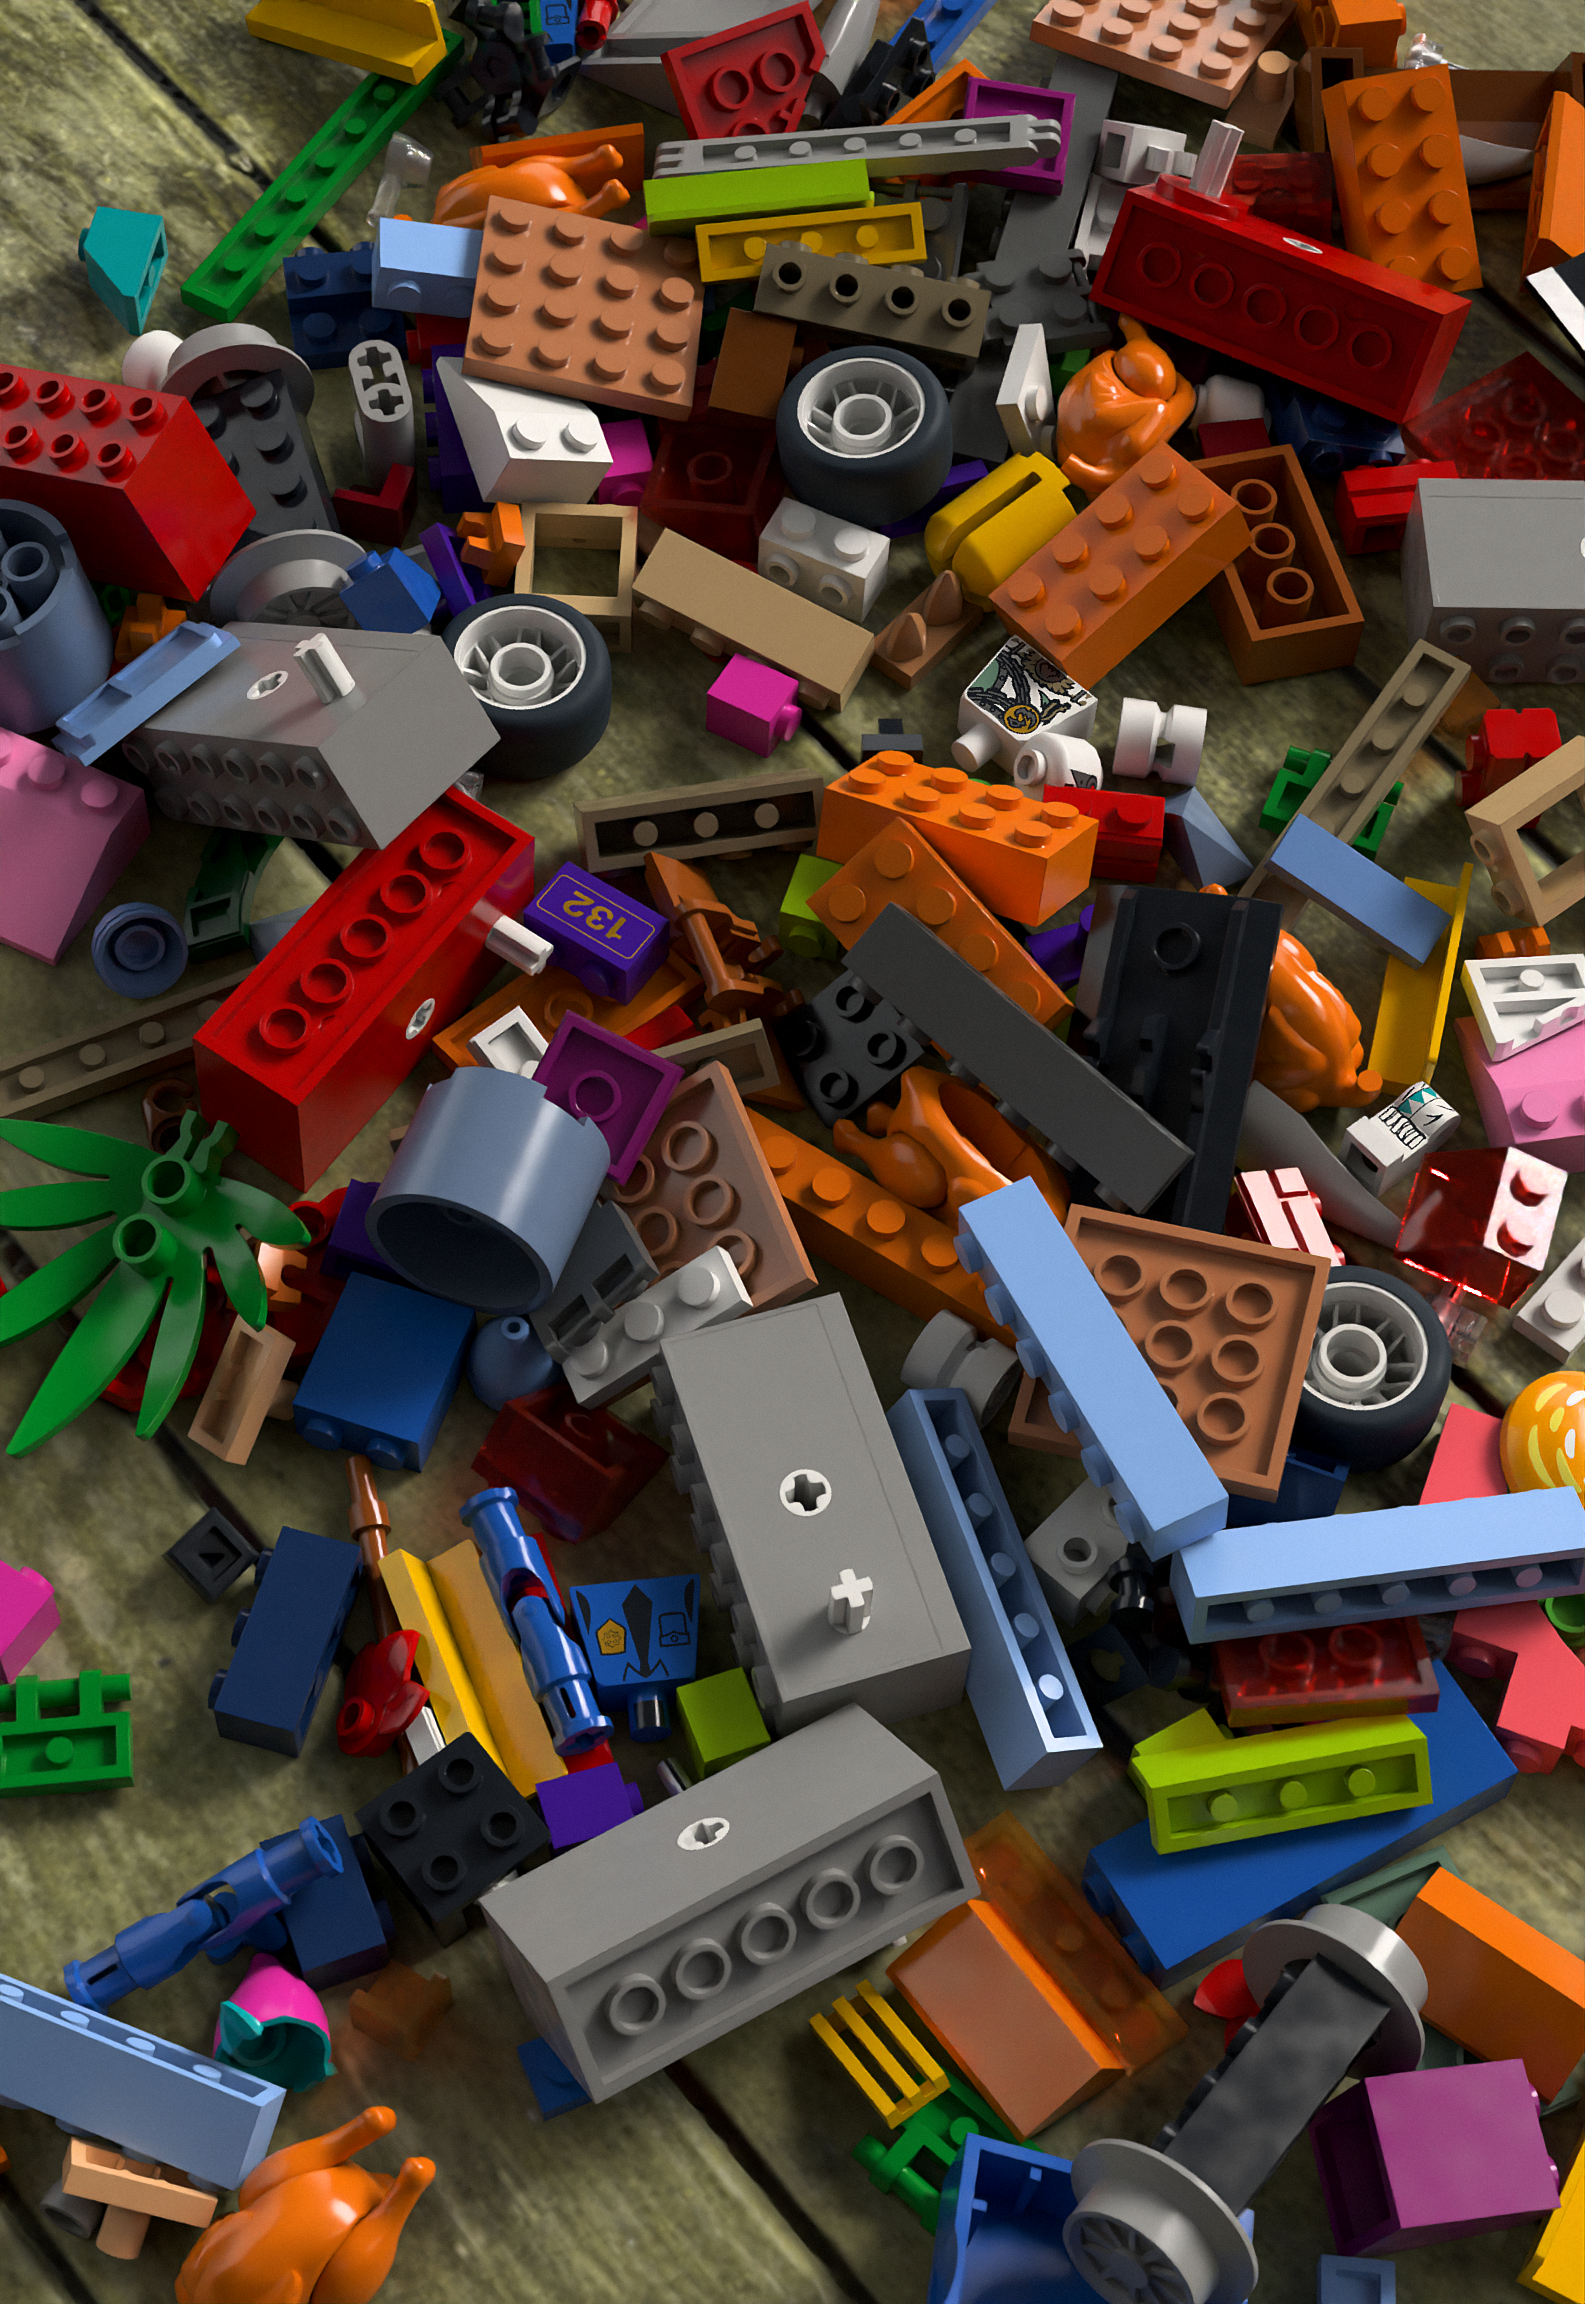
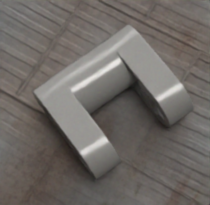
M381 340L362 342L354 347L349 355L350 383L357 406L354 414L356 444L367 484L371 488L382 490L393 463L415 467L416 483H418L412 396L400 354L388 342ZM379 366V370L383 373L384 383L374 385V378L370 367Z

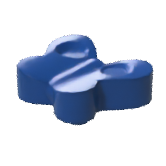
M220 1892L214 1896V1899L227 1909L230 1925L238 1913L239 1904L237 1896L230 1892ZM273 1914L220 1947L205 1951V1954L214 1965L228 1963L243 1947L249 1946L260 1953L279 1958L285 1955L290 1945L287 1929Z

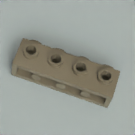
M781 241L779 245L767 243L753 312L797 321L796 336L848 347H886L906 353L923 363L973 373L979 358L992 291L979 289L980 285L977 282L963 277H949L945 282L924 277L923 271L912 266L893 265L889 270L868 265L867 259L856 254L837 253L834 257L812 253V248L806 244L796 241Z
M810 767L573 802L581 863L589 873L597 872L600 878H613L632 874L634 872L633 867L646 865L643 857L649 851L692 865L694 863L693 858L717 854V859L719 860L741 859L752 856L753 849L775 845L778 851H794L813 846L812 840L818 839L824 796L823 777Z

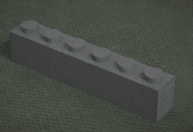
M890 901L841 960L854 973L848 980V983L858 993L876 1006L883 999L888 1001L903 1014L896 1022L903 1031L924 1047H927L934 1040L952 1056L945 1065L957 1077L973 1089H976L983 1082L1001 1097L994 1107L1003 1116L1023 1131L1030 1124L1039 1129L1050 1139L1044 1149L1072 1173L1080 1165L1100 1181L1094 1192L1120 1214H1125L1130 1207L1138 1214H1145L1195 1155L1191 1149L901 905Z

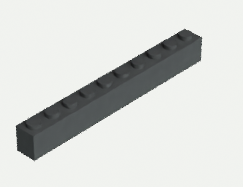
M1058 55L1052 76L1042 75L1039 88L1076 94L1061 196L1007 188L1001 211V220L1006 221L1005 228L995 226L989 249V259L995 261L1074 248L1091 177L1094 175L1103 120H1112L1120 72L1093 62ZM980 349L979 358L973 373L952 369L951 378L957 379L955 387L945 386L944 388L950 408L953 438L951 467L982 459L988 473H990L1012 456L1013 450L995 405L1008 365V361H1003L1001 353L985 355L982 354Z

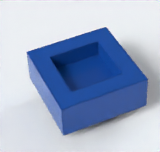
M543 2037L516 2047L517 2057L544 2122L593 2101Z

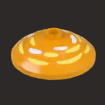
M1559 1371L1542 1376L1522 1389L1510 1403L1502 1421L1499 1446L1502 1469L1511 1494L1534 1489L1543 1490L1574 1486L1585 1511V1372Z

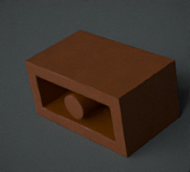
M730 307L709 399L704 435L768 449L772 448L776 429L777 409L784 393L786 379H793L800 371L805 346L794 344L797 321Z

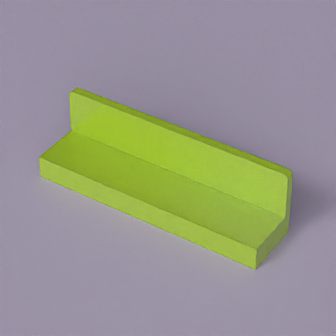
M866 158L643 180L649 236L694 238L696 225L873 207L875 202L874 192L869 191Z
M1400 1709L1132 1758L1133 1771L1146 1788L1151 1841L1159 1855L1433 1804L1427 1737Z

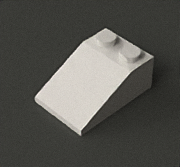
M440 356L436 366L483 502L522 503L524 501L548 503L553 501L569 504H587L614 463L597 416L579 399L462 374L463 358Z

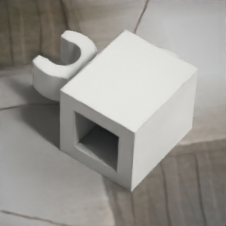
M1104 119L1094 175L1140 185L1157 183L1160 174L1192 177L1197 155L1184 152L1187 134L1157 127Z

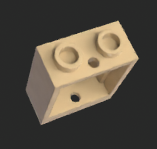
M522 501L521 520L526 547L516 565L514 594H534L532 593L535 546L621 550L618 597L557 594L536 595L557 599L581 612L599 631L608 652L631 653L634 599L631 587L636 580L638 507L617 506L614 504L591 505L553 501L548 503Z
M1576 736L1464 812L1473 833L1470 837L1471 846L1477 857L1486 865L1494 886L1491 887V895L1495 904L1508 917H1516L1530 924L1538 925V927L1543 926L1585 897V849L1537 881L1517 829L1575 790L1585 812V737Z

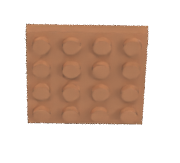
M1050 0L1033 19L1029 40L1226 110L1255 73L1260 55L1271 51L1291 26L1298 3L1291 0Z
M490 195L485 213L461 373L688 422L693 404L705 286H701L697 243L695 244L693 240L675 236H649V230Z
M716 1060L679 1082L625 1186L605 1177L595 1200L598 1199L601 1202V1206H603L611 1199L628 1215L658 1268L660 1275L651 1283H648L644 1291L716 1245L729 1252L754 1306L734 1319L736 1320L780 1308L819 1284L729 1069ZM620 1301L613 1308L614 1311L622 1305L626 1304L627 1302ZM650 1373L592 1410L600 1412L650 1383Z
M1071 1203L1064 1227L1065 1233L1226 1492L1276 1503L1328 1283L1332 1258ZM1024 1371L1008 1429V1444L1082 1460L1081 1450L1084 1448L1073 1430L1064 1433L1053 1417L1048 1403V1396L1051 1393L1042 1378L1032 1379Z

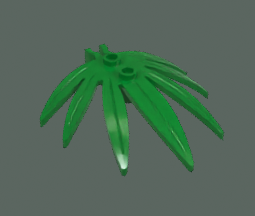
M187 1109L180 1125L181 1137L166 1155H162L140 1145L92 1131L40 1122L0 1118V1137L25 1154L69 1173L92 1178L109 1179L108 1181L46 1184L0 1192L1 1230H61L90 1224L117 1215L114 1222L67 1250L0 1297V1349L33 1334L66 1313L86 1297L120 1262L64 1347L6 1448V1453L14 1459L25 1457L58 1434L107 1388L144 1338L173 1281L159 1327L135 1431V1436L141 1441H147L152 1437L176 1401L187 1379L198 1349L207 1302V1255L211 1251L214 1253L225 1290L239 1315L256 1332L262 1331L265 1327L268 1301L264 1275L256 1255L240 1233V1229L244 1227L260 1242L272 1248L286 1251L306 1248L311 1241V1236L303 1222L275 1197L248 1184L219 1176L222 1159L232 1152L240 1138V1134L229 1123L218 1120L211 1136L203 1139L210 1124L198 1112Z

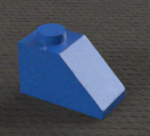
M394 547L380 557L375 550L369 551L345 569L349 577L338 595L363 630L413 634L430 623L442 594V589L435 578L398 548Z

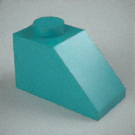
M97 206L90 228L84 227L81 231L78 244L79 259L86 262L91 288L130 335L141 336L168 258L163 216Z

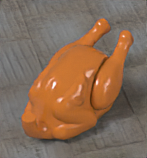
M601 145L595 152L577 157L538 155L523 158L505 168L488 165L475 169L440 187L435 199V212L430 224L483 231L490 195L600 219L611 210L626 206L630 199L628 191L623 188L621 182L617 179H612L605 182L600 192L587 201L582 188L578 184L584 178L601 172L618 171L623 166V159L612 145ZM399 214L392 218L413 221L410 216Z
M1122 312L1119 315L1117 325L1125 334L1127 344L1121 349L1111 347L1109 344L1095 347L1092 354L1093 360L1068 381L1060 396L1057 407L1058 424L1055 443L1058 452V462L1062 466L1059 470L1070 483L1084 490L1088 501L1091 503L1161 440L1168 443L1194 410L1197 400L1191 383L1175 370L1167 353L1148 336V323Z
M1216 883L1205 886L1198 891L1200 893L1228 895L1226 890ZM1281 929L1251 1084L1256 1079L1297 1113L1309 1112L1317 1107L1361 1109L1377 1099L1383 1081L1380 1074L1373 1070H1364L1358 1077L1355 1071L1361 1065L1364 1056V1050L1359 1041L1362 1030L1360 1021L1354 1014L1350 1004L1345 1001L1341 992L1318 972L1316 963L1309 951L1296 938Z
M920 1065L906 1070L901 1076V1100L895 1110L883 1101H873L867 1108V1131L875 1136L887 1134V1137L883 1139L873 1138L860 1131L852 1120L838 1119L833 1125L832 1145L838 1153H850L858 1157L869 1167L881 1187L958 1233L959 1207L1028 1176H1031L1064 1230L1068 1216L1067 1207L1072 1195L1067 1180L1044 1147L1035 1141L1026 1130L1023 1131L994 1107L999 1100L983 1087L977 1086L976 1089H973L956 1075L927 1069Z
M388 2106L370 2107L355 2119L328 2134L298 2142L276 2151L257 2164L244 2180L238 2195L239 2212L229 2211L217 2215L190 2251L180 2267V2274L174 2281L177 2301L179 2304H368L383 2285L394 2263L398 2240L407 2217L422 2192L434 2180L436 2172L435 2163L427 2157L407 2158L401 2165L400 2172L395 2179L389 2173L367 2172L358 2164L348 2160L352 2155L376 2139L388 2135L396 2128V2114Z

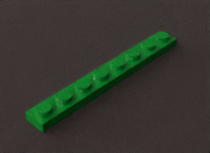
M441 27L447 54L418 85L370 72L180 287L182 303L223 323H231L283 263L282 258L288 257L461 59L465 54L464 37Z

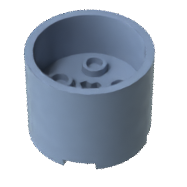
M0 499V727L21 735L55 726L60 717L104 684L112 667L115 647L110 625L67 531L53 515L38 506L18 500Z
M488 1067L456 1068L450 1079L440 1081L434 1085L429 1084L366 1213L365 1230L376 1252L391 1268L415 1286L435 1297L476 1309L477 1312L512 1316L537 1311L551 1298L608 1172L610 1151L602 1132L588 1116L579 1118L577 1121L567 1112L543 1098L548 1087L534 1080L512 1072Z

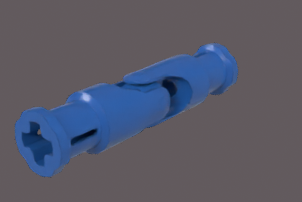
M511 1487L485 1490L467 1500L465 1505L459 1509V1517L464 1526L473 1529L482 1552L479 1566L509 1637L521 1648L522 1669L533 1699L537 1704L544 1705L556 1734L552 1740L555 1753L561 1757L585 1753L603 1744L614 1733L613 1724L610 1718L601 1716L589 1687L592 1682V1674L581 1648L569 1639L559 1627V1622L562 1627L565 1626V1612L538 1544L534 1538L525 1535L515 1510L519 1505L516 1491ZM537 1586L542 1587L546 1591L549 1599L531 1595L523 1597L516 1603L513 1612L510 1614L511 1601L522 1590ZM570 1703H572V1706H573L574 1711H575V1713H576V1717H575V1718H573V1715H572V1713H571V1711H570V1708H569V1704H570Z
M310 1816L299 1823V1832L268 1851L257 1848L187 1891L176 1902V1909L169 1913L146 1916L116 1934L115 1944L84 1963L77 1959L63 1967L64 1982L75 2004L107 2016L108 2006L139 1987L147 1991L181 1971L187 1963L197 1956L199 1951L214 1950L220 1947L222 1944L229 1942L292 1903V1894L323 1875L332 1879L344 1872L342 1858L331 1836L316 1818ZM224 1885H230L235 1890L239 1904L238 1913L230 1925L227 1909L224 1905L216 1902L209 1894Z

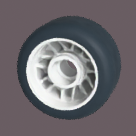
M855 346L833 351L817 358L799 371L787 386L780 400L776 415V435L782 472L789 489L802 504L863 528L887 525L905 519L922 509L938 493L949 474L953 455V438L950 408L945 391L939 380L923 363L906 353L879 346Z
M525 593L506 594L485 599L468 607L458 614L445 628L440 637L501 738L473 765L474 768L489 775L507 779L542 778L572 767L587 756L596 746L605 732L611 711V663L607 646L602 636L590 620L581 612L562 601L543 595Z
M1353 1265L1331 1266L1291 1436L1292 1442L1351 1462L1348 1474L1368 1473L1391 1466L1411 1454L1422 1443L1432 1429L1447 1393L1451 1377L1452 1356L1448 1336L1442 1322L1431 1305L1420 1293L1402 1280L1376 1269Z

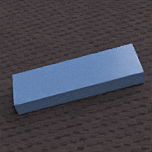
M1301 813L1292 821L1263 866L1414 970H1417L1424 964L1453 917Z

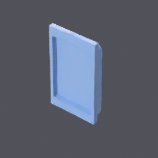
M189 620L181 623L60 717L55 725L61 733L51 741L67 757L87 767L240 647L241 643L235 635L205 622H201L199 625Z

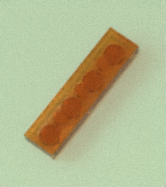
M1009 1809L963 1841L981 1891L980 1895L986 1902L991 1903L1122 2064L1125 2068V2073L1131 2080L1187 2037L1190 2030L1187 2024L1145 1974L1142 1975L1134 1960Z

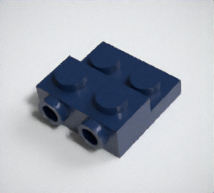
M368 241L355 244L350 251L327 254L319 248L306 247L300 249L294 257L282 258L294 353L301 357L309 370L349 367V355L352 349L368 340H381L390 343L399 352L401 360L408 361L402 311L372 307V253L375 243Z
M1271 372L1261 384L1279 444L1292 445L1304 473L1339 478L1341 472L1350 471L1360 465H1374L1377 468L1398 466L1407 455L1397 424L1393 421Z

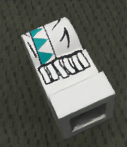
M1418 1082L1409 1087L1391 1105L1371 1119L1364 1116L1348 1127L1337 1158L1357 1181L1377 1199L1428 1160L1429 1155L1442 1146L1457 1129L1461 1122V1115L1425 1082ZM1363 1154L1378 1167L1377 1173L1370 1170L1364 1164Z

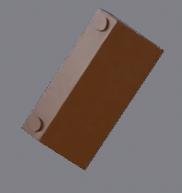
M1310 47L1293 69L1295 123L1313 209L1340 210L1321 91L1342 81L1416 68L1364 67L1363 48ZM1571 52L1554 71L1449 69L1458 132L1462 136L1495 145L1535 151L1555 91L1566 92L1585 108V52ZM1532 172L1486 184L1467 186L1471 212L1528 213Z

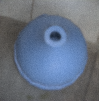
M142 902L119 905L105 914L94 930L91 943L94 967L104 984L124 997L138 999L159 995L174 985L185 970L189 954L185 932L171 913L161 907Z
M528 1314L500 1315L489 1320L476 1332L466 1360L467 1379L476 1397L489 1408L506 1414H526L546 1406L559 1393L565 1377L562 1365L556 1362L546 1351Z

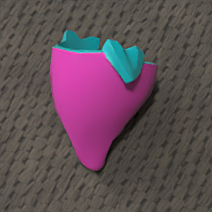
M264 1953L256 1954L250 1963L249 1970L230 1999L221 2002L220 2017L217 2021L213 2046V2060L284 2089L293 2088V2093L308 2092L320 2082H325L338 2073L335 2064L330 2062L331 2042L327 2016L313 1989L290 1967L275 1956Z

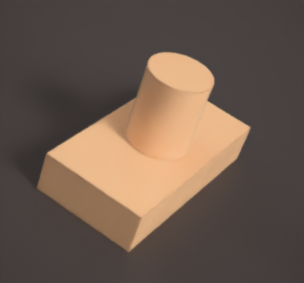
M1267 51L1260 55L1255 73L1239 92L1225 119V123L1234 125L1244 131L1241 141L1273 151L1295 108L1293 69L1299 62L1289 59L1285 54L1278 51Z
M238 1314L187 1436L222 1460L245 1466L265 1416L284 1421L294 1417L292 1402L299 1389V1385L281 1378L296 1342L265 1324L262 1331L256 1332Z
M71 2136L62 2163V2192L108 2204L96 2240V2246L104 2253L121 2259L137 2258L152 2215L205 2229L209 2227L217 2204V2192L206 2190L193 2184L188 2179V2172L164 2162L161 2164L142 2163L129 2158L119 2148Z

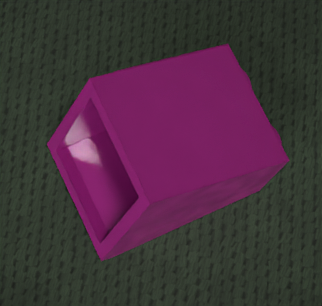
M1522 2058L1364 2078L1322 2107L1308 2126V2131L1338 2256L1368 2259L1526 2226L1561 2208L1558 2196L1560 2186L1558 2170L1552 2158L1547 2154L1539 2124V2098L1535 2088L1528 2082Z

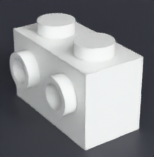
M784 497L759 536L758 573L761 577L824 609L862 623L886 584L890 538Z
M1090 1477L1023 1542L1048 1607L1072 1628L1089 1611L1095 1616L1100 1615L1117 1597L1118 1594L1113 1592L1108 1585V1571L1115 1561L1125 1558L1126 1547L1129 1543L1114 1513V1506L1117 1505L1106 1485L1098 1488L1091 1481Z

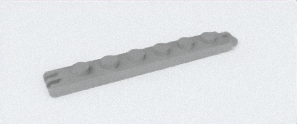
M1025 114L664 142L659 144L656 149L653 179L866 158L868 178L882 180L901 175L927 173L945 175L954 171L980 169L1000 171L1007 167L1030 166L1036 163L1039 158H1051L1058 155L1061 149V126L1056 120H1038L1033 115Z

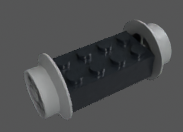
M226 323L196 332L185 339L173 352L168 363L167 376L157 392L187 398L257 511L212 580L208 601L215 622L220 628L224 627L229 621L359 630L360 624L338 594L349 577L345 569L355 560L366 554V552L355 541L342 535L306 420L315 395L314 381L308 366L296 353L278 345L269 333L253 325Z
M1322 1904L1310 1909L1301 1921L1290 1919L1274 1920L1258 1927L1244 1946L1242 1966L1249 1990L1261 2010L1254 2019L1250 2016L1226 2048L1224 2052L1226 2055L1215 2070L1210 2068L1185 2101L1184 2105L1186 2107L1174 2122L1172 2120L1168 2121L1149 2148L1121 2139H1100L1088 2143L1075 2157L1071 2168V2183L1078 2206L1064 2223L1063 2240L1074 2266L1087 2283L1110 2304L1243 2303L1251 2295L1258 2281L1257 2257L1247 2233L1238 2221L1345 2077L1361 2081L1364 2078L1412 2072L1418 2066L1425 2049L1424 2030L1418 2013L1427 2000V1979L1421 1964L1411 1949L1395 1932L1382 1922L1352 1907L1339 1904Z

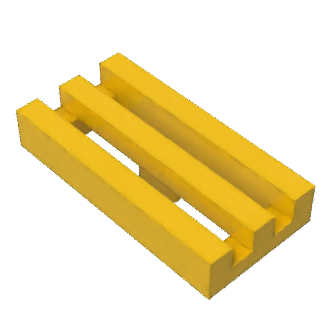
M864 1979L855 1986L858 1995L849 2001L842 1995L831 2003L834 2009L833 2013L824 2018L819 2012L810 2018L808 2022L816 2037L892 2130L951 2086L945 2072L870 1982ZM868 2012L873 2015L925 2078L926 2082L919 2087L915 2084L861 2018ZM848 2027L873 2057L904 2095L903 2099L896 2104L890 2100L839 2037L838 2034Z

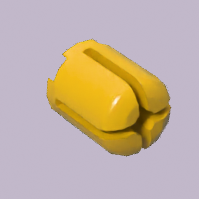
M1021 451L1016 453L930 517L924 531L926 555L933 574L937 577L945 570L955 572L962 585L963 597L968 602L984 607L983 612L995 611L988 595L1077 516L1072 504L1062 491L1071 484L1070 481L1053 462L1036 451L1028 458L1021 456Z

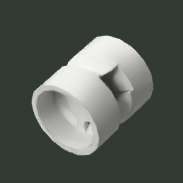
M1124 697L1112 774L1145 779L1151 771H1156L1159 773L1162 782L1195 786L1203 747L1207 709L1174 704L1168 712H1161L1157 702ZM1164 738L1173 744L1158 746L1157 739Z
M944 1309L932 1318L914 1343L901 1370L900 1380L912 1389L963 1388L977 1426L981 1430L995 1417L1018 1381L1023 1365L1018 1353L994 1338L983 1343L979 1342L976 1327L949 1310Z

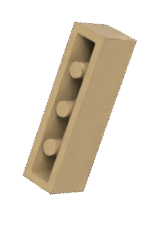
M667 528L664 529L631 587L635 607L639 608L638 614L651 625L663 630H669L672 625L691 635L690 641L710 655L720 657L722 652L733 657L737 652L799 681L798 699L819 710H824L828 705L842 712L875 653L873 633Z

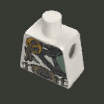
M1015 634L963 692L960 698L957 728L962 736L951 745L952 754L958 764L969 772H975L992 759L1013 776L1014 762L1020 749L1034 735L1049 732L1084 740L1090 738L1093 732L1098 699Z

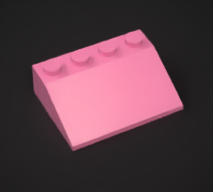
M0 727V942L52 966H56L150 835L151 827L144 790L88 765L85 767L62 753Z
M1475 1016L1455 1018L1453 1028L1501 1182L1585 1171V1020L1502 1061H1492Z

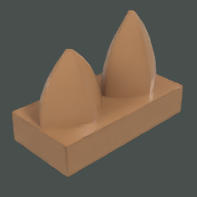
M945 570L874 638L875 653L869 664L911 691L982 622L984 607L968 602L963 597L962 585L957 574L953 571Z

